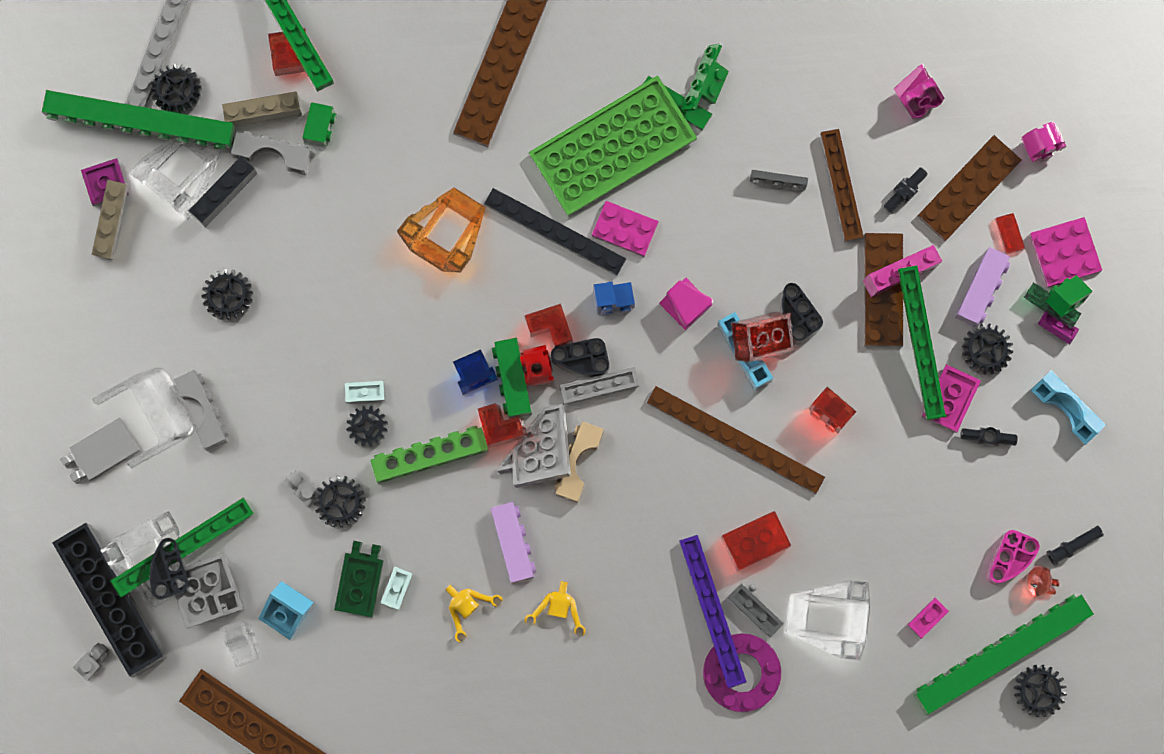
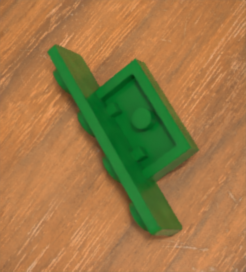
M721 44L708 45L705 49L704 57L697 68L696 76L691 82V88L684 99L683 111L696 110L701 97L710 104H716L729 72L716 62L722 48Z

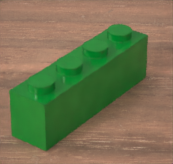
M517 338L494 342L495 347L492 348L493 358L498 359L499 366H495L497 378L501 377L502 384L499 385L500 395L505 396L506 403L502 404L504 415L508 414L509 419L532 415Z

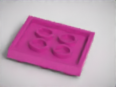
M1085 217L1029 234L1047 288L1061 284L1066 278L1071 279L1076 275L1082 278L1102 271Z

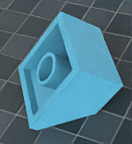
M281 581L270 593L258 619L291 640L308 615L314 602Z

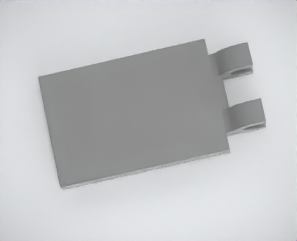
M119 417L71 446L72 453L63 456L60 460L65 467H68L73 462L76 463L79 470L70 474L73 482L78 483L85 477L89 481L95 479L140 450Z

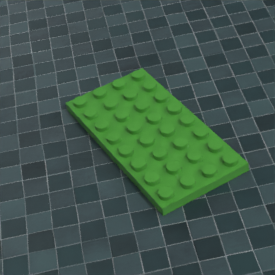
M657 75L531 150L529 155L569 217L696 141L697 137Z

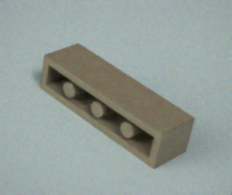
M297 91L222 104L225 122H231L235 127L302 115Z
M107 180L91 255L113 259L128 192V184Z

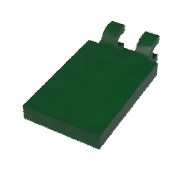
M353 540L351 554L345 553L334 610L373 617L384 560L378 559L381 546L372 544L371 555L360 553L362 542Z

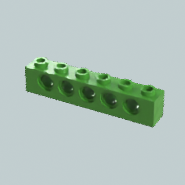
M472 426L467 428L466 432L460 434L459 431L449 433L448 437L443 439L440 436L429 439V443L425 444L417 442L412 444L411 448L405 450L403 447L397 448L388 455H385V453L374 455V459L370 461L376 482L378 484L489 452L482 427ZM465 438L472 441L471 445L467 448L461 446V441ZM445 444L453 446V450L450 453L442 451ZM432 449L435 452L434 456L429 459L425 458L424 452ZM414 455L416 460L414 463L408 464L405 462L406 457ZM390 460L397 461L395 469L387 468V463Z

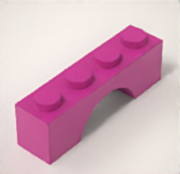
M932 245L869 274L863 280V283L870 296L874 297L900 283L898 269L918 265L919 275L936 268L942 262V259L935 246Z

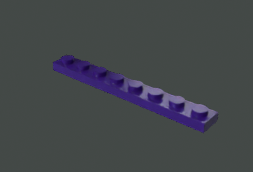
M695 535L679 540L727 687L730 689L745 684L747 681L699 537Z

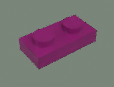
M1048 308L1037 323L1069 345L1079 331L1077 327Z

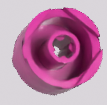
M1055 122L1046 123L1043 125V128H1035L1021 137L1022 143L1032 162H1036L1041 158L1043 160L1049 159L1053 156L1054 151L1058 152L1067 147Z

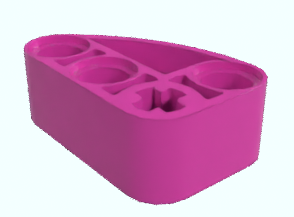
M1009 530L1003 534L987 572L988 581L995 585L1000 584L1023 572L1036 557L1040 548L1039 542L1035 538L1016 530ZM1013 535V540H1015V542L1010 544V539H1008L1007 537ZM1026 542L1033 544V552H1028L1025 549ZM1001 552L1008 555V562L1001 561ZM994 570L1000 571L1002 575L1000 580L994 579Z

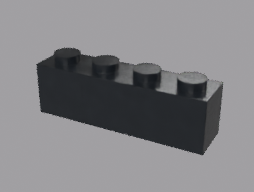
M240 156L188 210L191 216L206 228L257 175L255 168Z

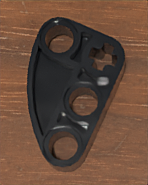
M788 283L784 287L781 296V320L790 341L794 344H801L819 332L823 325V319L802 289L796 283ZM788 289H794L796 291V296L790 297L787 295L786 291ZM798 305H806L807 311L800 312L798 310ZM811 320L813 322L817 321V325L810 326ZM800 330L803 333V337L798 339L793 335V332Z
M600 338L556 346L551 351L552 363L568 373L582 377H595L607 374L609 371L606 346ZM594 344H598V347L601 346L599 352H595V349L592 350ZM575 348H581L583 350V354L581 356H575L573 354V350ZM562 352L565 357L562 360H556L554 354ZM603 362L606 365V369L599 371L595 367L596 364Z
M164 538L159 543L150 566L151 592L159 600L184 594L190 586L179 547L172 538ZM172 542L174 549L171 552H165L163 549L165 543ZM172 561H178L180 567L176 571H171L169 564ZM177 580L185 582L182 590L175 587V584H178ZM160 585L166 587V593L163 596L156 594V588Z

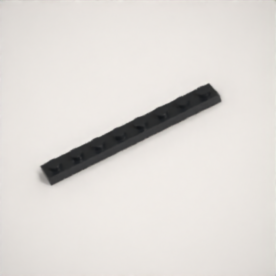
M492 188L484 203V206L616 276H618L626 261L625 257L495 188Z

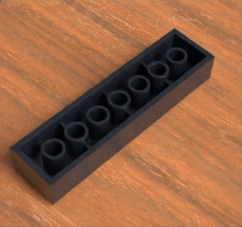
M84 523L52 542L129 677L134 678L167 658L131 594L127 593L120 597L111 584L110 580L119 574L91 525Z

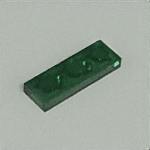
M1033 282L1023 298L1072 329L1082 313L1074 309L1061 317L1046 302L1050 296L1049 292Z

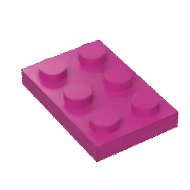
M605 201L592 237L645 257L659 221Z
M946 364L939 378L946 417L929 421L957 433L981 380ZM923 412L921 417L926 419L925 412Z

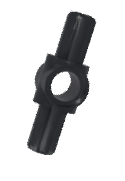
M920 167L910 178L904 177L893 189L894 195L884 204L885 210L892 213L902 202H909L918 192V185L928 175L926 170Z
M980 427L979 430L962 428L960 432L962 440L978 441L979 445L985 447H998L999 444L1016 446L1018 442L1016 434L1000 433V429L993 427ZM986 432L993 435V441L989 442L985 439L984 435Z

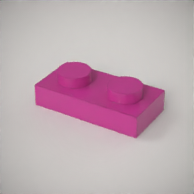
M934 598L907 626L922 639L949 611Z

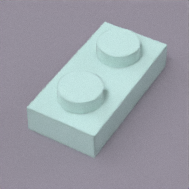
M384 381L345 383L346 403L385 401Z
M394 567L381 604L399 610L413 573Z

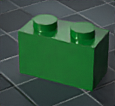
M311 102L302 137L304 143L327 147V142H331L333 131H330L331 125L335 124L337 113H335L333 106Z
M1076 275L1071 279L1066 278L1059 287L1057 285L1050 290V296L1046 302L1063 317L1083 304L1092 293V290Z

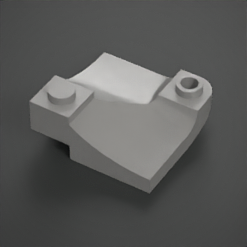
M224 553L185 567L190 586L187 592L176 596L186 629L244 610ZM177 580L178 584H175V587L182 590L185 582L179 583Z

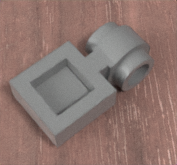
M296 470L286 476L285 482L292 489L298 487L294 494L307 507L316 500L315 494L321 495V492L309 480L302 484L301 481L304 478Z
M97 643L91 649L92 657L86 653L73 668L89 681L102 667L97 661L101 660L103 662L110 655L109 649L104 644Z

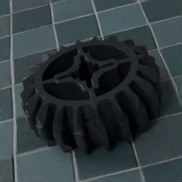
M173 64V69L166 65L167 71L165 72L160 69L161 75L154 76L157 81H151L154 88L150 89L151 93L154 94L152 99L157 100L156 106H161L163 111L168 109L169 112H173L175 110V113H180L181 109L184 113H187V107L193 110L192 103L198 104L196 98L201 97V93L198 91L202 90V86L198 85L201 81L199 78H196V72L191 73L190 67L185 70V66L182 64L179 69L176 64ZM180 76L184 77V79L173 80L172 77ZM165 82H167L168 89L165 91V94L162 95L163 85ZM191 83L190 93L186 97L184 91L188 88L187 85ZM171 84H173L174 87H177V88L180 89L179 91H180L181 95H180L178 92H176L175 90H173V86H172ZM174 98H178V99H180L181 101H180V102H169L168 100H172V99H174Z
M224 269L223 275L220 271H217L218 277L216 278L211 274L210 278L212 281H205L208 287H202V290L206 292V294L201 295L202 299H207L203 302L204 306H208L206 310L208 312L213 311V317H217L219 314L220 320H223L225 315L228 321L231 320V315L238 319V312L244 315L245 312L242 309H250V306L246 303L253 302V299L248 296L254 294L253 291L249 290L252 285L250 283L246 284L248 278H242L243 274L241 272L236 275L235 270H232L229 274L227 269ZM228 281L223 288H216L220 283ZM234 282L242 287V295L234 292ZM229 291L231 293V296H227L226 299L225 296L222 294H227ZM213 295L221 298V308L214 304ZM234 301L239 302L235 307L227 309L230 303Z
M980 324L979 329L975 326L972 328L973 332H967L969 338H963V342L966 344H963L961 349L967 351L961 355L963 357L968 356L964 362L972 363L969 366L970 369L976 366V373L983 369V375H986L988 370L991 375H994L995 369L1001 372L1002 367L1006 368L1008 366L1006 361H1011L1012 359L1007 355L1013 353L1012 349H1008L1013 343L1006 342L1010 336H1003L1005 333L1004 329L999 333L997 331L999 326L997 325L992 329V325L988 324L985 329V326ZM982 335H989L997 340L993 342L988 341L986 337H983ZM977 338L979 350L973 353V341ZM1001 345L1002 355L998 361L995 349ZM985 347H992L989 352H982ZM985 357L992 364L983 363L978 358Z
M336 476V482L330 477L329 482L331 484L329 485L323 481L322 484L325 488H317L321 495H314L316 499H320L313 503L314 506H320L315 512H323L319 516L320 520L327 517L325 524L328 525L332 520V527L334 528L337 526V522H339L340 528H343V522L345 521L348 526H351L349 520L353 519L354 522H357L358 520L355 515H363L358 510L366 508L360 504V502H366V498H360L364 491L360 490L357 492L361 487L360 484H356L353 487L355 480L351 479L347 483V476H344L343 481L340 480V476ZM337 487H346L353 491V493L342 495ZM332 490L333 499L324 505L327 493ZM337 495L342 500L345 499L342 505L344 510L338 504H335V501L337 502ZM355 499V506L348 514L347 504ZM339 509L343 517H334L328 514L327 510Z
M1044 664L1040 666V670L1037 665H1033V671L1030 667H1027V674L1023 671L1020 672V676L1023 679L1016 678L1015 681L1020 683V686L1015 685L1013 687L1015 690H1019V693H1015L1014 697L1020 696L1021 699L1016 703H1024L1021 710L1024 711L1029 708L1028 715H1032L1035 711V717H1039L1040 713H1042L1043 717H1047V710L1053 715L1055 714L1053 707L1056 710H1060L1061 707L1057 703H1065L1060 697L1067 696L1066 692H1061V689H1065L1067 686L1060 685L1064 678H1056L1059 675L1058 671L1051 674L1053 667H1049L1045 671L1046 667ZM1034 675H1043L1042 680L1038 684L1030 683L1028 680ZM1049 679L1054 685L1055 695L1048 689ZM1042 685V691L1045 694L1038 696L1039 691L1035 687L1039 688ZM1025 687L1032 692V702L1027 699ZM1043 697L1052 700L1046 707H1037L1038 702Z

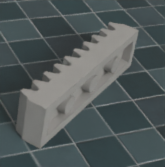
M635 367L562 384L560 388L564 404L569 405L578 401H585L586 399L639 387Z

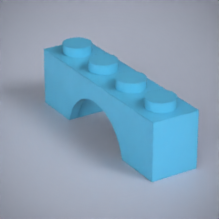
M734 312L719 320L717 326L754 390L756 391L772 382L773 376L751 345L745 328L737 314Z
M1052 370L1031 389L1044 404H1053L1065 412L1071 421L1072 432L1085 445L1106 425Z

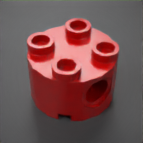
M542 345L523 350L520 360L522 367L527 369L524 374L526 385L533 387L554 382L547 346ZM540 364L541 368L535 369L532 365Z

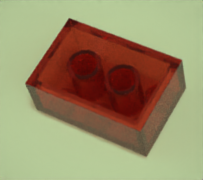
M773 312L731 323L735 361L753 362L794 351L790 313Z
M775 511L721 536L737 572L791 547V543Z

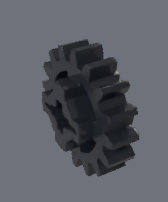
M363 405L361 411L357 408L355 409V415L350 413L352 420H347L346 423L351 426L346 428L347 432H352L349 435L350 439L356 438L355 444L361 442V446L364 447L368 443L372 447V442L379 444V438L385 439L382 433L388 432V429L384 428V426L388 425V421H383L386 416L385 414L379 415V408L373 411V406L370 405L368 410ZM369 414L374 415L378 420H372ZM362 416L360 422L355 424L356 420ZM366 422H369V424L372 425L369 427L368 431H366L365 428H362L365 426ZM379 429V432L373 437L375 430ZM356 432L363 433L366 439L359 437Z

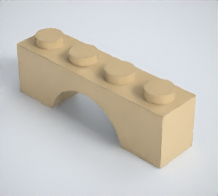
M583 421L581 426H576L573 434L576 437L575 442L569 445L571 476L561 478V480L557 479L554 490L557 491L556 496L578 503L584 483L577 476L575 470L576 462L586 451L598 449L604 429Z

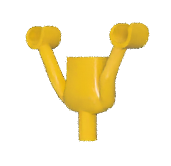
M560 581L558 592L548 593L538 608L532 614H527L524 618L526 623L528 617H533L534 625L536 618L546 608L548 603L547 614L567 618L570 607L575 624L574 633L576 634L578 627L583 628L582 636L586 632L585 627L580 623L574 598L566 593L568 586L566 581Z
M449 585L445 590L452 597L449 611L457 631L455 634L456 641L461 643L457 638L460 633L467 637L466 633L462 630L457 612L464 619H467L479 607V604L472 597L490 602L494 607H497L493 602L494 599L500 598L503 602L502 597L499 595L490 597L468 588L457 592L452 585Z

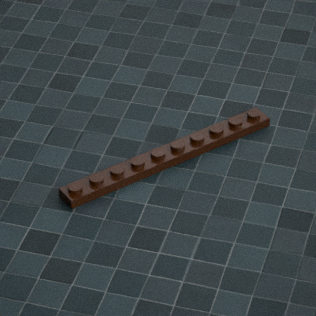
M655 386L647 401L648 405L814 494H817L825 479V476L657 386Z

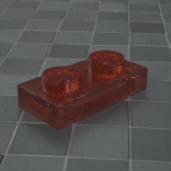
M1014 213L995 218L1005 254L1008 255L1024 250L1025 246Z

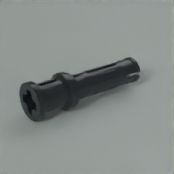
M1097 525L1068 543L1062 542L1056 549L1046 552L1048 559L1054 566H1057L1058 562L1065 558H1071L1077 550L1103 537V531Z

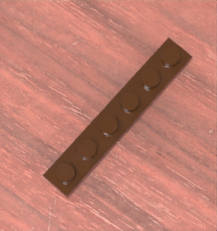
M839 129L820 132L844 242L863 239V231Z

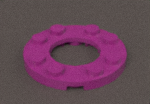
M733 634L731 636L737 654L745 653L758 661L761 667L759 683L748 692H738L732 688L728 689L713 646L704 662V684L711 697L722 707L735 712H749L759 709L774 697L781 681V665L774 649L763 639L751 634Z

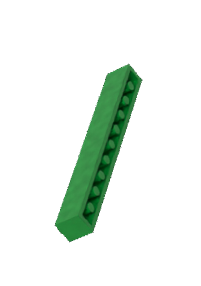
M50 90L45 92L41 111L47 116V119L58 121L59 118L65 119V122L70 124L82 122L84 123L83 125L88 127L98 125L109 131H113L114 128L121 129V132L126 134L138 132L139 135L144 137L155 135L159 139L166 141L172 138L177 139V142L188 144V141L195 142L197 146L207 147V145H211L217 150L231 149L235 126L231 122Z
M1075 594L1065 599L1066 603L1062 606L1056 604L1048 609L1050 613L1043 616L1041 613L1032 619L1033 623L1029 626H1026V624L1019 626L1015 629L1017 633L1014 635L1006 634L999 639V644L994 646L991 643L982 649L984 653L979 656L975 653L966 658L967 663L960 666L958 663L951 667L949 674L944 676L942 673L933 678L934 683L927 686L925 683L918 687L914 697L925 715L932 713L1094 615L1082 594L1077 597Z

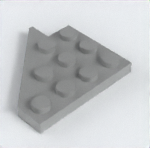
M563 404L545 407L497 468L499 474L513 471V482L516 488L571 476L566 411Z

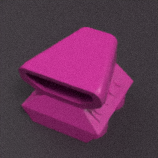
M923 63L894 88V91L912 119L924 116L928 109L938 107L945 99Z
M685 278L682 281L679 280L666 293V296L659 304L680 326L687 330L713 305V299L700 292Z

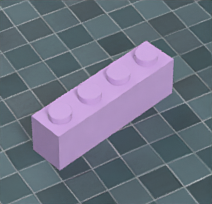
M991 247L986 250L955 318L973 327L984 322L987 315L984 311L994 301L995 297L992 294L1002 284L1003 280L1000 277L1002 273L1006 274L1011 263L1008 260L1010 256Z
M513 502L492 507L491 512L511 584L533 579V573H536L534 562H529L528 555L531 554L529 544H524L523 536L526 533L523 524L519 525L518 517H521L519 507L514 506Z

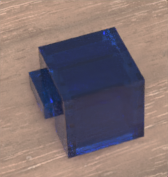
M481 349L453 361L460 379L457 383L462 395L498 380L493 367L489 368Z

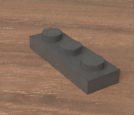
M752 170L750 175V181L760 186L772 184V187L783 188L785 186L791 187V190L802 191V189H806L808 184L807 177Z
M742 583L728 597L770 638L784 624Z

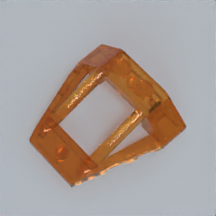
M454 187L436 198V201L428 206L425 205L417 213L408 216L397 230V233L412 253L443 272L461 273L472 258L486 207ZM447 207L470 221L450 252L427 238ZM436 209L423 229V226L418 223ZM470 236L465 251L462 252L460 249Z

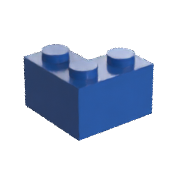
M613 281L594 284L593 293L597 314L601 313L602 316L613 314V311L620 310L621 313L632 311L631 308H635L631 282L613 285Z

